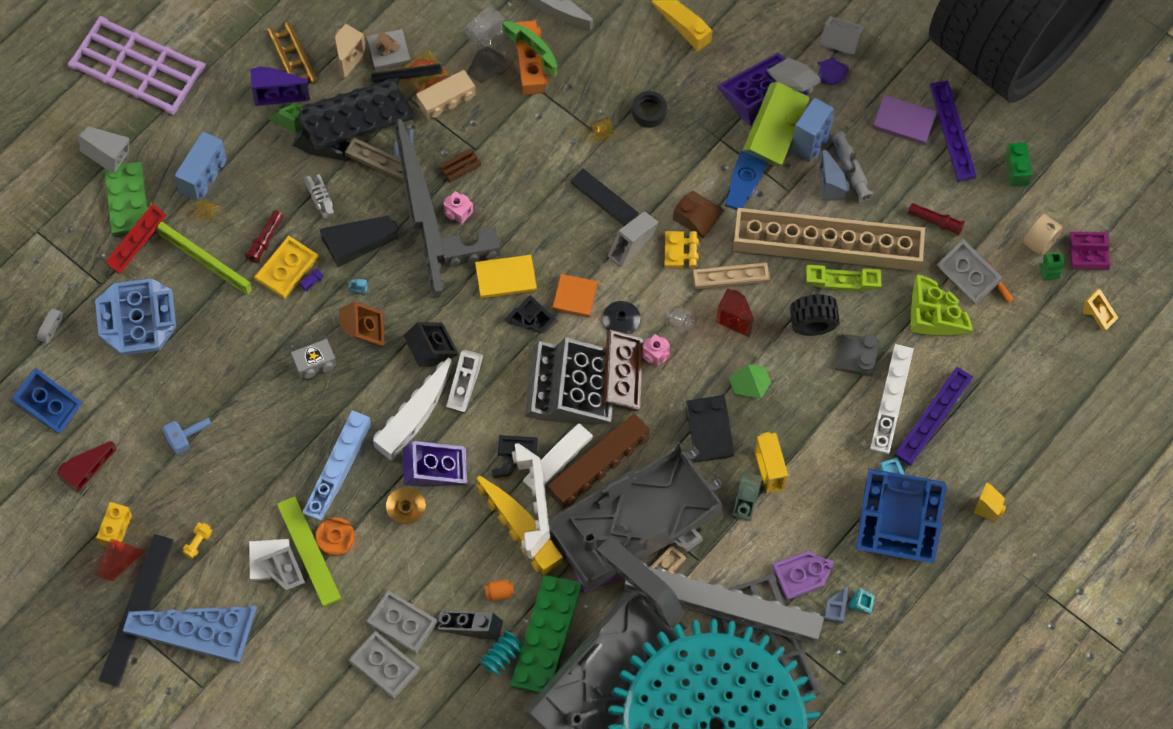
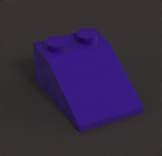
M258 66L250 69L255 106L310 101L307 79L271 67Z
M411 441L403 447L404 485L419 487L466 485L465 447Z

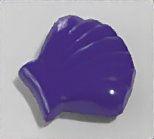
M834 57L818 62L820 66L818 76L821 83L836 85L846 79L849 71L848 66L836 61Z

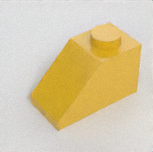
M986 482L974 513L996 522L997 517H1002L1006 506L1003 505L1005 498L991 484Z

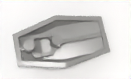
M787 58L767 70L776 82H780L797 91L811 93L813 91L812 87L821 82L820 77L812 68L791 58Z

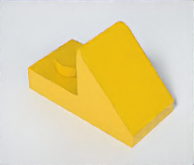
M1096 289L1085 300L1083 314L1092 315L1102 330H1107L1118 319V316L1100 289Z

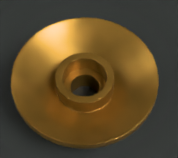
M403 487L393 491L386 502V510L389 517L394 522L402 525L417 522L423 516L426 507L422 494L410 487ZM408 506L410 509L408 511H404L403 507Z

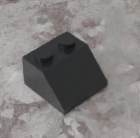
M417 322L403 335L419 367H433L442 361H446L448 357L451 359L459 354L443 323Z

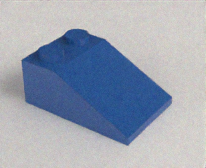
M37 368L31 370L9 399L20 410L58 434L62 432L82 405L80 400Z

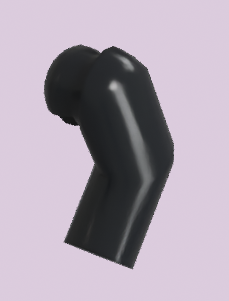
M512 456L505 458L501 468L491 469L493 479L512 474L517 463L513 462Z

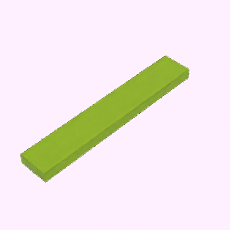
M162 221L157 226L160 236L246 295L252 291L248 280Z
M294 496L277 503L323 608L341 601L338 589L296 497Z

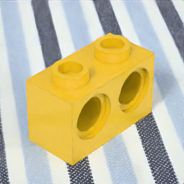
M112 502L109 503L96 537L100 546L119 551L132 516L129 507Z

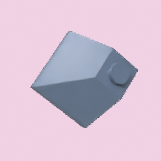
M823 150L819 165L822 200L845 199L846 192H849V182L845 181V174L828 151Z

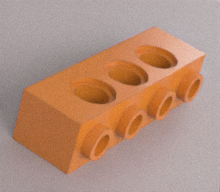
M536 20L514 22L526 27L541 38V29L537 27ZM520 39L516 43L522 93L523 95L545 93V86L548 85L547 74L543 75V70L545 69L541 66V56Z

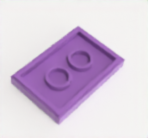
M884 95L873 128L926 145L937 111Z

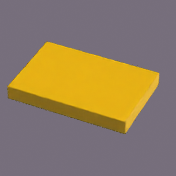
M288 235L254 276V279L278 296L286 299L319 259V255Z
M531 255L475 262L481 299L537 291Z

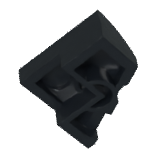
M531 295L518 308L515 307L504 319L507 323L545 333L558 322Z

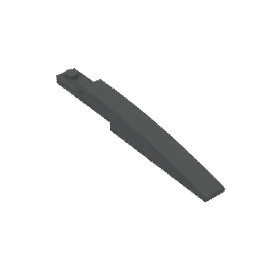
M397 119L394 128L412 229H420L431 297L437 298L444 291V281L440 279V261L444 254L429 191L413 145L402 120Z

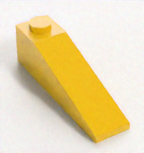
M651 1L697 52L711 42V28L679 1Z

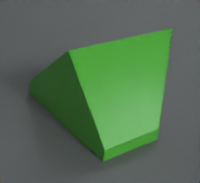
M294 103L280 109L278 113L265 118L297 133L302 126L298 119L302 106Z
M748 364L729 377V382L735 396L744 395L762 398L771 385L764 366Z

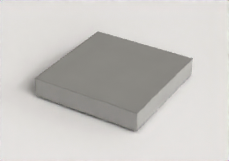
M402 29L385 32L401 45L397 51L391 50L387 56L382 54L385 46L380 50L376 49L377 43L381 42L377 39L379 34L367 36L375 70L411 63Z

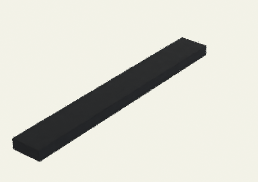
M154 534L100 675V682L116 687L120 686L138 638L137 636L123 633L128 613L148 611L172 548L173 539Z

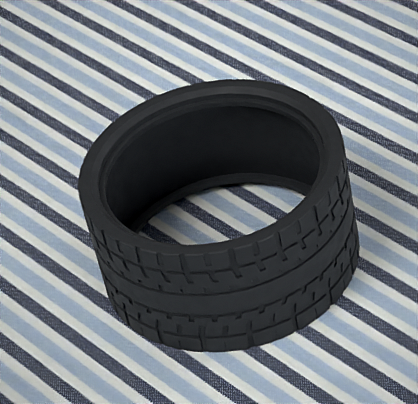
M940 0L931 20L929 38L1006 101L1013 103L1031 94L1059 69L1089 35L1114 0Z

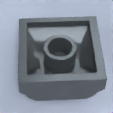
M842 334L835 369L872 377L880 340L873 335L862 337Z

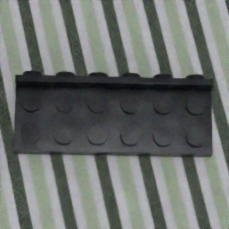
M397 77L386 79L381 83L370 84L365 88H357L345 94L341 93L329 99H322L313 104H305L300 108L298 119L317 150L396 124L397 119H401L402 122L412 120L415 114L398 87L400 80Z

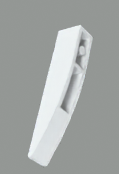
M898 344L894 346L870 450L885 454L890 453L914 348Z
M448 357L445 362H440L436 368L437 371L425 379L424 385L420 389L417 388L412 393L411 399L400 406L396 416H391L386 422L385 428L382 431H377L374 435V448L391 461L418 433L429 418L447 383L452 369V359Z

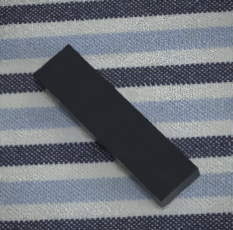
M584 168L571 179L573 186L623 226L639 216V212Z

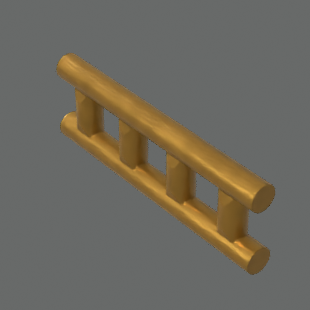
M286 22L284 24L285 30L275 33L273 28L268 29L267 33L286 73L295 75L292 68L303 65L306 73L298 77L310 79L311 84L317 83L318 79L291 22ZM289 36L293 44L282 47L279 39ZM296 50L299 58L289 62L286 54Z

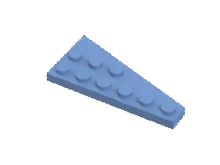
M257 606L222 609L198 608L162 612H129L123 633L240 664Z

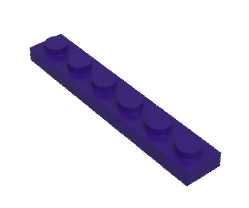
M946 80L930 83V91L957 182L976 179V172L949 82Z
M959 367L955 368L895 453L896 458L898 457L899 460L911 467L969 385L973 376Z

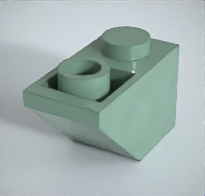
M747 472L743 473L732 516L747 520L752 519L763 477Z

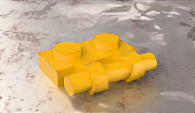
M665 231L664 268L683 269L684 262H689L690 268L697 267L699 239L697 238L696 231H691L689 238H684V232ZM684 247H689L688 254H684Z

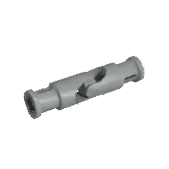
M845 132L836 133L830 137V141L834 143L837 149L836 154L844 167L852 188L857 192L858 201L860 203L869 201L874 197V194L869 190L868 181L851 145H848L845 138L846 134Z

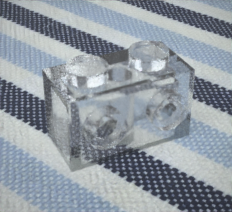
M490 5L464 27L465 37L477 48L482 49L484 46H488L493 38L503 33L502 23L506 21V18Z

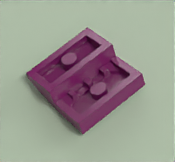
M1070 232L1072 269H1110L1107 232Z

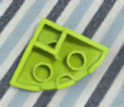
M918 274L915 276L911 302V332L929 335H959L971 333L973 329L968 313L961 310L958 306L959 300L950 291L944 292L938 287V282Z

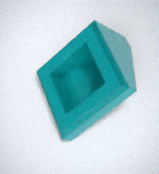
M859 588L851 600L848 609L871 614L875 595Z

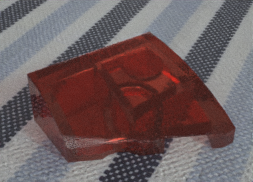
M111 538L104 557H100L94 575L114 581L144 550Z

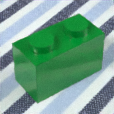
M1027 142L1009 143L1005 157L1010 187L1029 185L1032 178V169Z

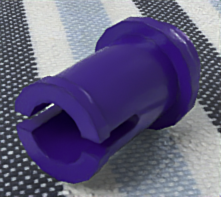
M317 268L315 270L312 269L311 273L300 281L299 284L307 292L318 281L321 282L324 276Z

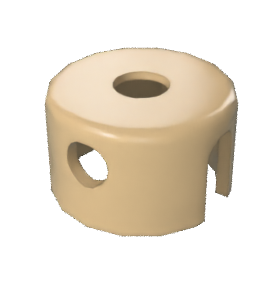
M1043 214L1031 227L1022 243L1038 256H1042L1055 243L1063 228L1048 215Z

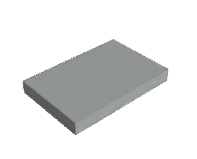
M964 239L936 265L976 305L1003 280V277Z
M387 590L366 621L367 625L414 654L418 653L438 623L437 619Z
M376 631L348 660L349 663L393 699L399 695L421 670L419 666Z

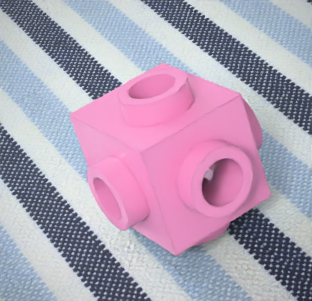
M456 191L451 196L448 195L443 202L446 217L457 221L461 225L473 213V203L470 202L466 195H460Z
M656 334L651 339L647 338L642 345V357L655 367H658L662 362L664 363L670 356L669 342Z

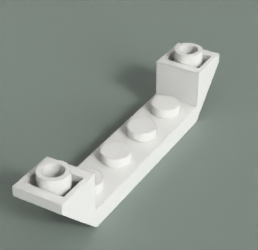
M518 443L515 444V451L512 452L513 462L517 463L519 470L530 468L531 479L534 478L535 484L531 485L532 494L537 498V502H533L534 512L539 516V520H535L537 531L524 533L525 540H522L523 552H527L528 559H530L548 541L550 532L541 460Z

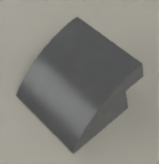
M566 337L557 345L542 341L534 344L525 416L575 424L610 423L613 405L603 403L606 348Z

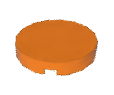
M332 517L325 522L323 521L317 528L316 542L323 553L329 556H340L351 550L355 543V532L347 520Z

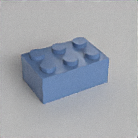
M814 97L795 125L791 146L792 153L808 162L813 157L816 158L821 150L820 146L822 143L826 144L830 137L829 132L834 119L832 115L833 107Z
M205 132L201 133L175 174L180 194L197 202L207 194L208 186L211 182L215 181L218 170L227 161L221 139Z

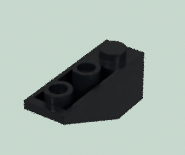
M440 611L437 630L479 639L498 640L503 620L493 612Z

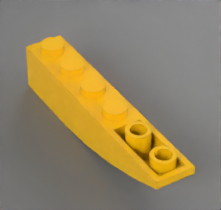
M478 476L476 489L481 496H486L490 509L492 511L496 510L499 514V521L503 526L507 525L511 538L520 543V549L527 557V552H523L522 540H525L524 533L537 531L535 519L511 496L485 478ZM550 538L536 555L530 558L535 571H540L543 576L563 564V556Z

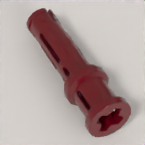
M913 202L908 210V214L940 226L941 230L946 229L954 232L956 236H960L965 224L964 220L959 221L952 218L949 214L942 215Z
M274 210L260 235L253 239L251 248L244 254L249 261L257 264L260 262L262 253L268 249V242L284 217L281 212Z

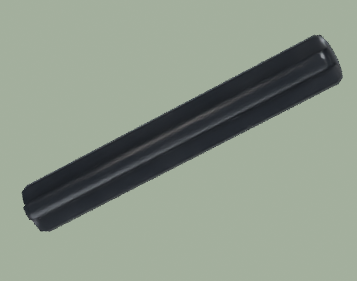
M432 64L375 72L371 74V80L373 83H381L386 79L397 77L399 80L439 75L442 74L441 64Z

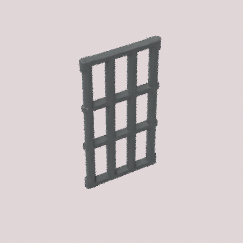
M774 573L728 589L731 591L732 589L742 591L749 588L752 595L760 596L757 585L768 582L775 601L785 606ZM719 618L726 634V627L729 621ZM743 624L744 628L735 630L734 636L742 635L749 626ZM752 627L753 632L749 641L758 645L759 643L754 633V630H757V628ZM766 631L775 651L781 647L775 633ZM790 638L795 652L786 655L783 653L777 661L785 667L788 664L786 660L798 657L811 689L810 692L801 694V696L807 694H815L817 696L822 694L820 685L817 684L806 658L805 649L802 648L799 640ZM737 649L736 654L741 656V651ZM753 665L751 668L756 670L757 665ZM789 671L788 673L794 681L791 671ZM766 677L768 683H772L771 677ZM755 691L753 693L754 697L759 698L757 692ZM769 705V710H775L774 706Z

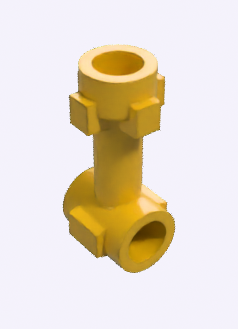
M200 522L196 525L193 531L196 536L190 545L185 544L183 547L184 551L182 553L186 557L193 559L194 556H197L199 551L196 549L202 539L208 540L213 532L210 526Z

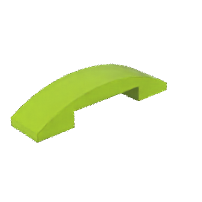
M806 265V283L815 287L840 291L880 289L881 270L862 268L861 272L830 270L820 265Z

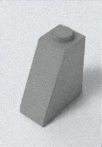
M87 126L78 138L80 152L111 173L117 171L129 153L128 137Z
M644 211L618 231L608 257L623 267L654 235L659 222Z

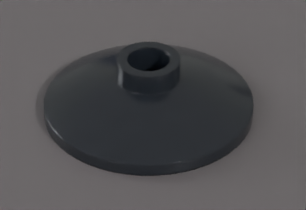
M613 302L604 310V327L607 331L614 330L630 335L640 325V313L629 302ZM624 314L625 317L620 318L618 315Z

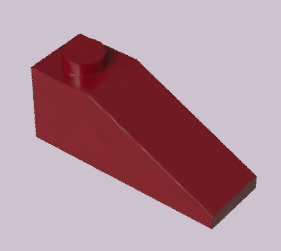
M114 442L104 443L62 463L57 472L60 480L78 493L115 453L117 449Z

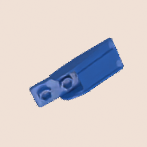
M740 151L733 171L729 195L725 202L726 207L735 210L744 208L746 201H749L753 196L767 162L744 151Z

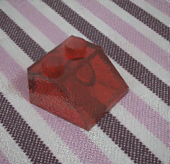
M727 288L718 305L716 323L750 338L754 317L746 297L738 290Z

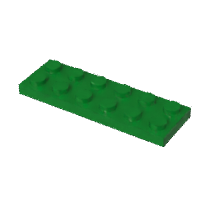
M544 575L510 686L512 688L539 694L557 673L583 587L581 582Z

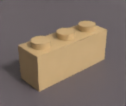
M462 70L417 93V104L427 119L435 118L442 112L455 108L459 103L471 100L475 96V85L465 70Z

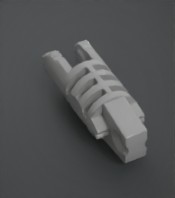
M320 174L314 177L316 186L310 176L305 177L304 181L317 210L320 211L324 219L331 218L334 213L332 209L333 204Z

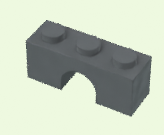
M496 228L477 231L478 241L473 246L463 245L459 234L441 238L445 266H457L464 262L474 263L480 259H494L500 256V244Z

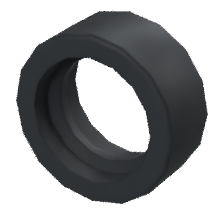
M645 91L638 94L633 100L632 115L637 124L652 128L660 125L666 118L667 103L661 94L654 91ZM644 102H654L660 107V113L653 117H647L639 112V106Z

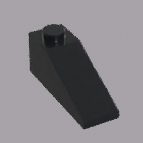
M303 126L297 131L292 146L308 154L346 161L351 160V158L345 156L350 142L342 141L316 150Z

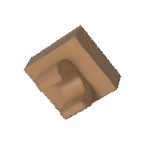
M380 32L377 36V39L381 42L377 43L376 49L380 50L385 46L383 55L387 56L391 50L397 51L401 46L389 34Z

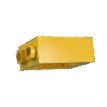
M763 433L757 437L754 452L767 494L785 490L788 473L777 433Z

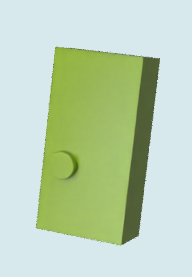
M780 82L770 83L742 151L773 166L782 165L794 136L795 125L803 115L810 97Z

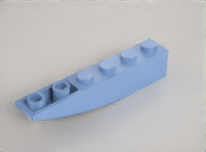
M353 410L351 411L303 510V514L320 521L322 520L344 482L371 427L370 417Z

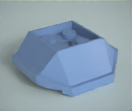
M152 278L114 283L102 296L100 295L95 300L99 338L121 356L160 351L176 329L172 289L165 287ZM135 317H141L139 320H133Z

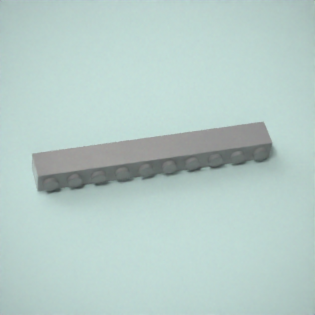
M648 567L675 592L681 607L813 645L817 644L824 617L820 616L817 612L810 611L808 613L801 611L796 606L787 607L775 600L766 601L757 595H745L740 590L732 589L731 591L724 589L719 584L710 585L698 578H686L681 573L672 574L663 568L656 567L654 569ZM627 580L625 581V591L639 592Z

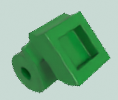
M1062 253L1044 254V263H1040L1042 280L1061 279L1060 274L1064 267Z

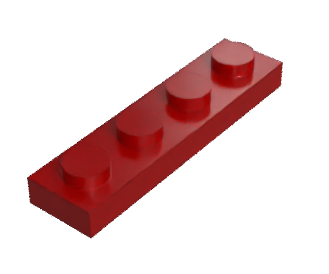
M152 203L104 263L118 274H121L167 215Z

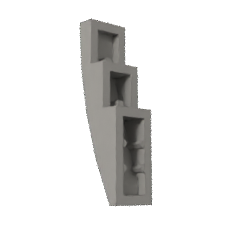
M527 0L543 12L570 25L587 30L593 28V19L570 0H563L562 2L560 0Z

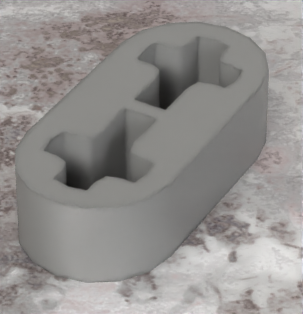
M54 308L50 310L38 331L37 340L46 344L50 342L62 320L63 312Z

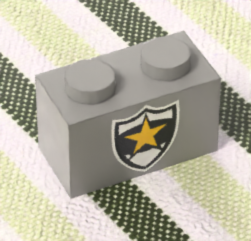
M327 339L291 352L292 360L300 379L311 378L316 373L330 371L336 366L335 356Z

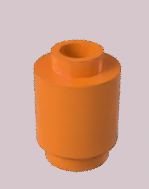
M508 579L492 581L485 585L487 600H492V602L511 599V594H514L513 582L509 583Z

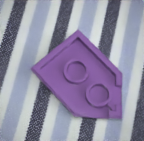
M806 551L773 563L772 567L783 594L788 600L824 587L834 561Z

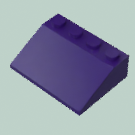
M778 52L718 85V89L740 118L750 126L754 124L770 83L776 82L767 70L786 60ZM798 91V92H800V93H802V94H804V95L809 94V93H806V91H804V92H803V91Z

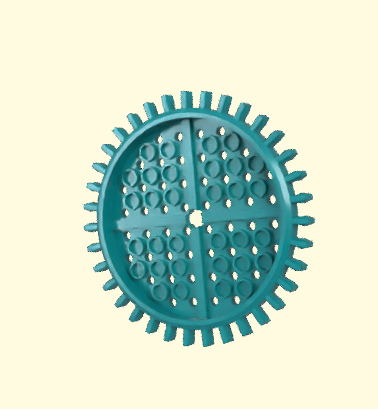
M712 619L709 622V633L701 634L699 622L694 620L691 622L693 635L685 637L680 624L675 625L673 630L677 638L676 641L670 643L662 631L656 635L663 647L658 652L648 642L641 646L650 657L646 663L635 655L629 659L631 664L637 667L639 671L636 676L624 670L620 673L619 677L629 682L630 687L628 691L621 688L613 689L612 694L625 699L623 707L610 706L608 713L621 715L622 725L613 724L607 727V729H643V725H648L649 729H672L671 725L673 723L678 726V729H701V722L706 724L705 729H710L709 722L713 718L719 719L722 724L724 723L723 729H807V720L817 719L820 717V712H805L803 703L811 702L816 696L815 694L801 696L797 687L804 685L808 678L803 676L793 681L788 672L793 670L798 663L794 660L783 667L777 661L785 650L782 646L776 649L772 655L764 650L769 642L770 637L768 635L760 639L759 644L756 645L749 641L753 632L752 627L749 626L743 632V637L739 638L734 636L735 622L733 621L728 623L726 634L717 633L718 625L716 619ZM737 649H738V650H741V652H742V655H741V656H738V655L736 654V650H737ZM709 650L714 652V657L708 655ZM681 651L686 653V658L680 656ZM751 663H755L757 665L756 670L751 668ZM724 664H727L729 666L728 671L724 670ZM695 665H699L701 667L700 672L695 670ZM667 666H671L673 668L672 673H669L667 671ZM766 677H771L772 683H768ZM743 678L744 684H740L738 679ZM711 679L716 680L715 686L710 683ZM682 680L688 681L687 687L683 686ZM654 681H658L660 683L659 688L654 686ZM782 690L786 692L787 697L782 696ZM755 691L759 693V698L754 697L753 693ZM727 692L731 694V699L726 698L725 694ZM702 694L704 699L699 700L697 695ZM669 695H674L675 701H671ZM641 696H645L647 698L646 703L641 701ZM769 705L774 706V712L769 710ZM741 706L746 707V713L741 711ZM714 707L718 708V714L713 713ZM686 708L691 711L690 715L685 714L684 710ZM656 710H661L662 716H657ZM784 719H788L790 721L789 726L784 724ZM757 720H760L762 722L761 727H758L756 725ZM729 721H732L734 723L733 728H730L728 726Z

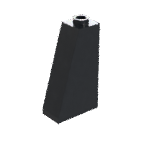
M389 215L322 228L320 229V236L337 267H340L398 239L397 231H399V227L396 221H392Z

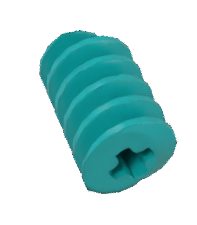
M504 631V637L498 638L499 643H494L493 649H488V655L484 654L482 656L483 661L479 660L486 670L497 676L500 675L497 670L498 668L505 670L502 663L510 664L511 662L508 657H516L513 651L521 652L518 646L519 644L521 645L520 641L508 631Z

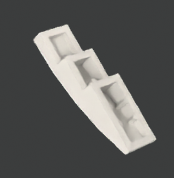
M580 423L565 435L541 460L544 487L564 470V467L578 455L579 451L592 440L593 435ZM530 473L523 479V482L532 489L531 485L535 484L534 478L531 479Z

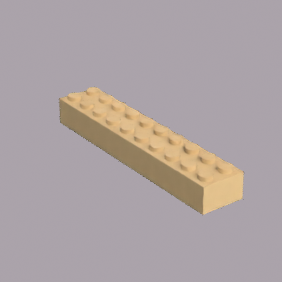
M738 208L733 251L920 271L923 263L925 228Z

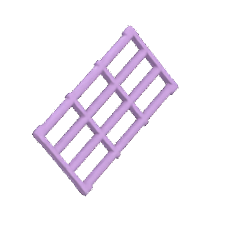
M99 16L95 25L69 61L68 67L103 81L106 85L114 86L133 95L136 99L140 98L174 115L203 71L205 63L199 60L195 61L171 50L168 46H162L139 35L137 32L127 30L108 21L107 18ZM103 26L130 39L125 46H122L96 33ZM91 40H94L120 52L116 60H113L87 48ZM135 41L160 52L161 55L157 61L131 50ZM84 54L111 68L105 75L77 61ZM127 55L152 68L148 75H145L121 64V62ZM166 56H169L196 70L190 77L162 63ZM116 70H119L143 82L136 89L112 78ZM159 70L187 84L180 91L154 79L153 76ZM150 84L178 98L173 105H170L144 93V90Z

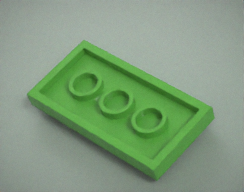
M141 162L121 164L115 173H111L104 168L113 236L128 234L148 209Z

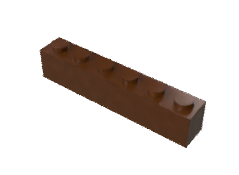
M633 413L548 484L547 492L562 508L567 505L571 506L581 493L585 494L591 489L595 481H601L606 476L608 470L615 469L621 463L620 460L625 456H631L639 444L644 445L649 440L650 428Z

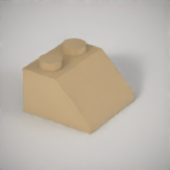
M347 24L339 28L335 33L341 77L344 79L366 53L364 34Z

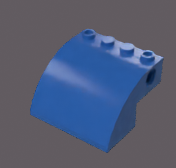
M868 468L856 549L935 563L942 526L940 520L947 487L946 482Z

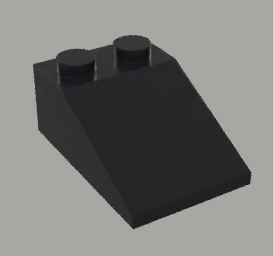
M718 395L687 400L685 412L692 445L699 451V454L695 457L696 462L733 457L734 449L725 396Z

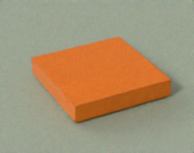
M561 274L553 310L590 318L598 281Z

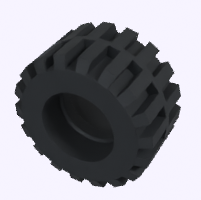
M822 294L808 295L796 299L790 304L792 329L795 333L806 336L822 335L835 330L840 325L837 300L832 296Z

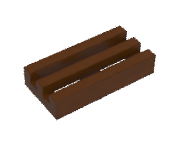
M470 149L440 165V170L448 182L451 183L481 167V161L478 160L474 151ZM474 161V163H472V164H470L469 166L463 168L465 165H467V164H469L470 162ZM457 169L459 170V171L455 172L454 174L449 175V174L452 173L453 171H455V170H457Z

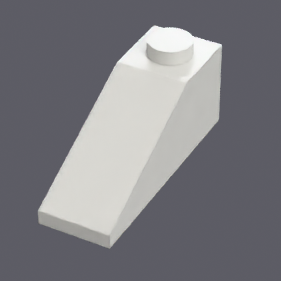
M468 350L461 351L446 407L463 412L466 411L483 359L482 354Z

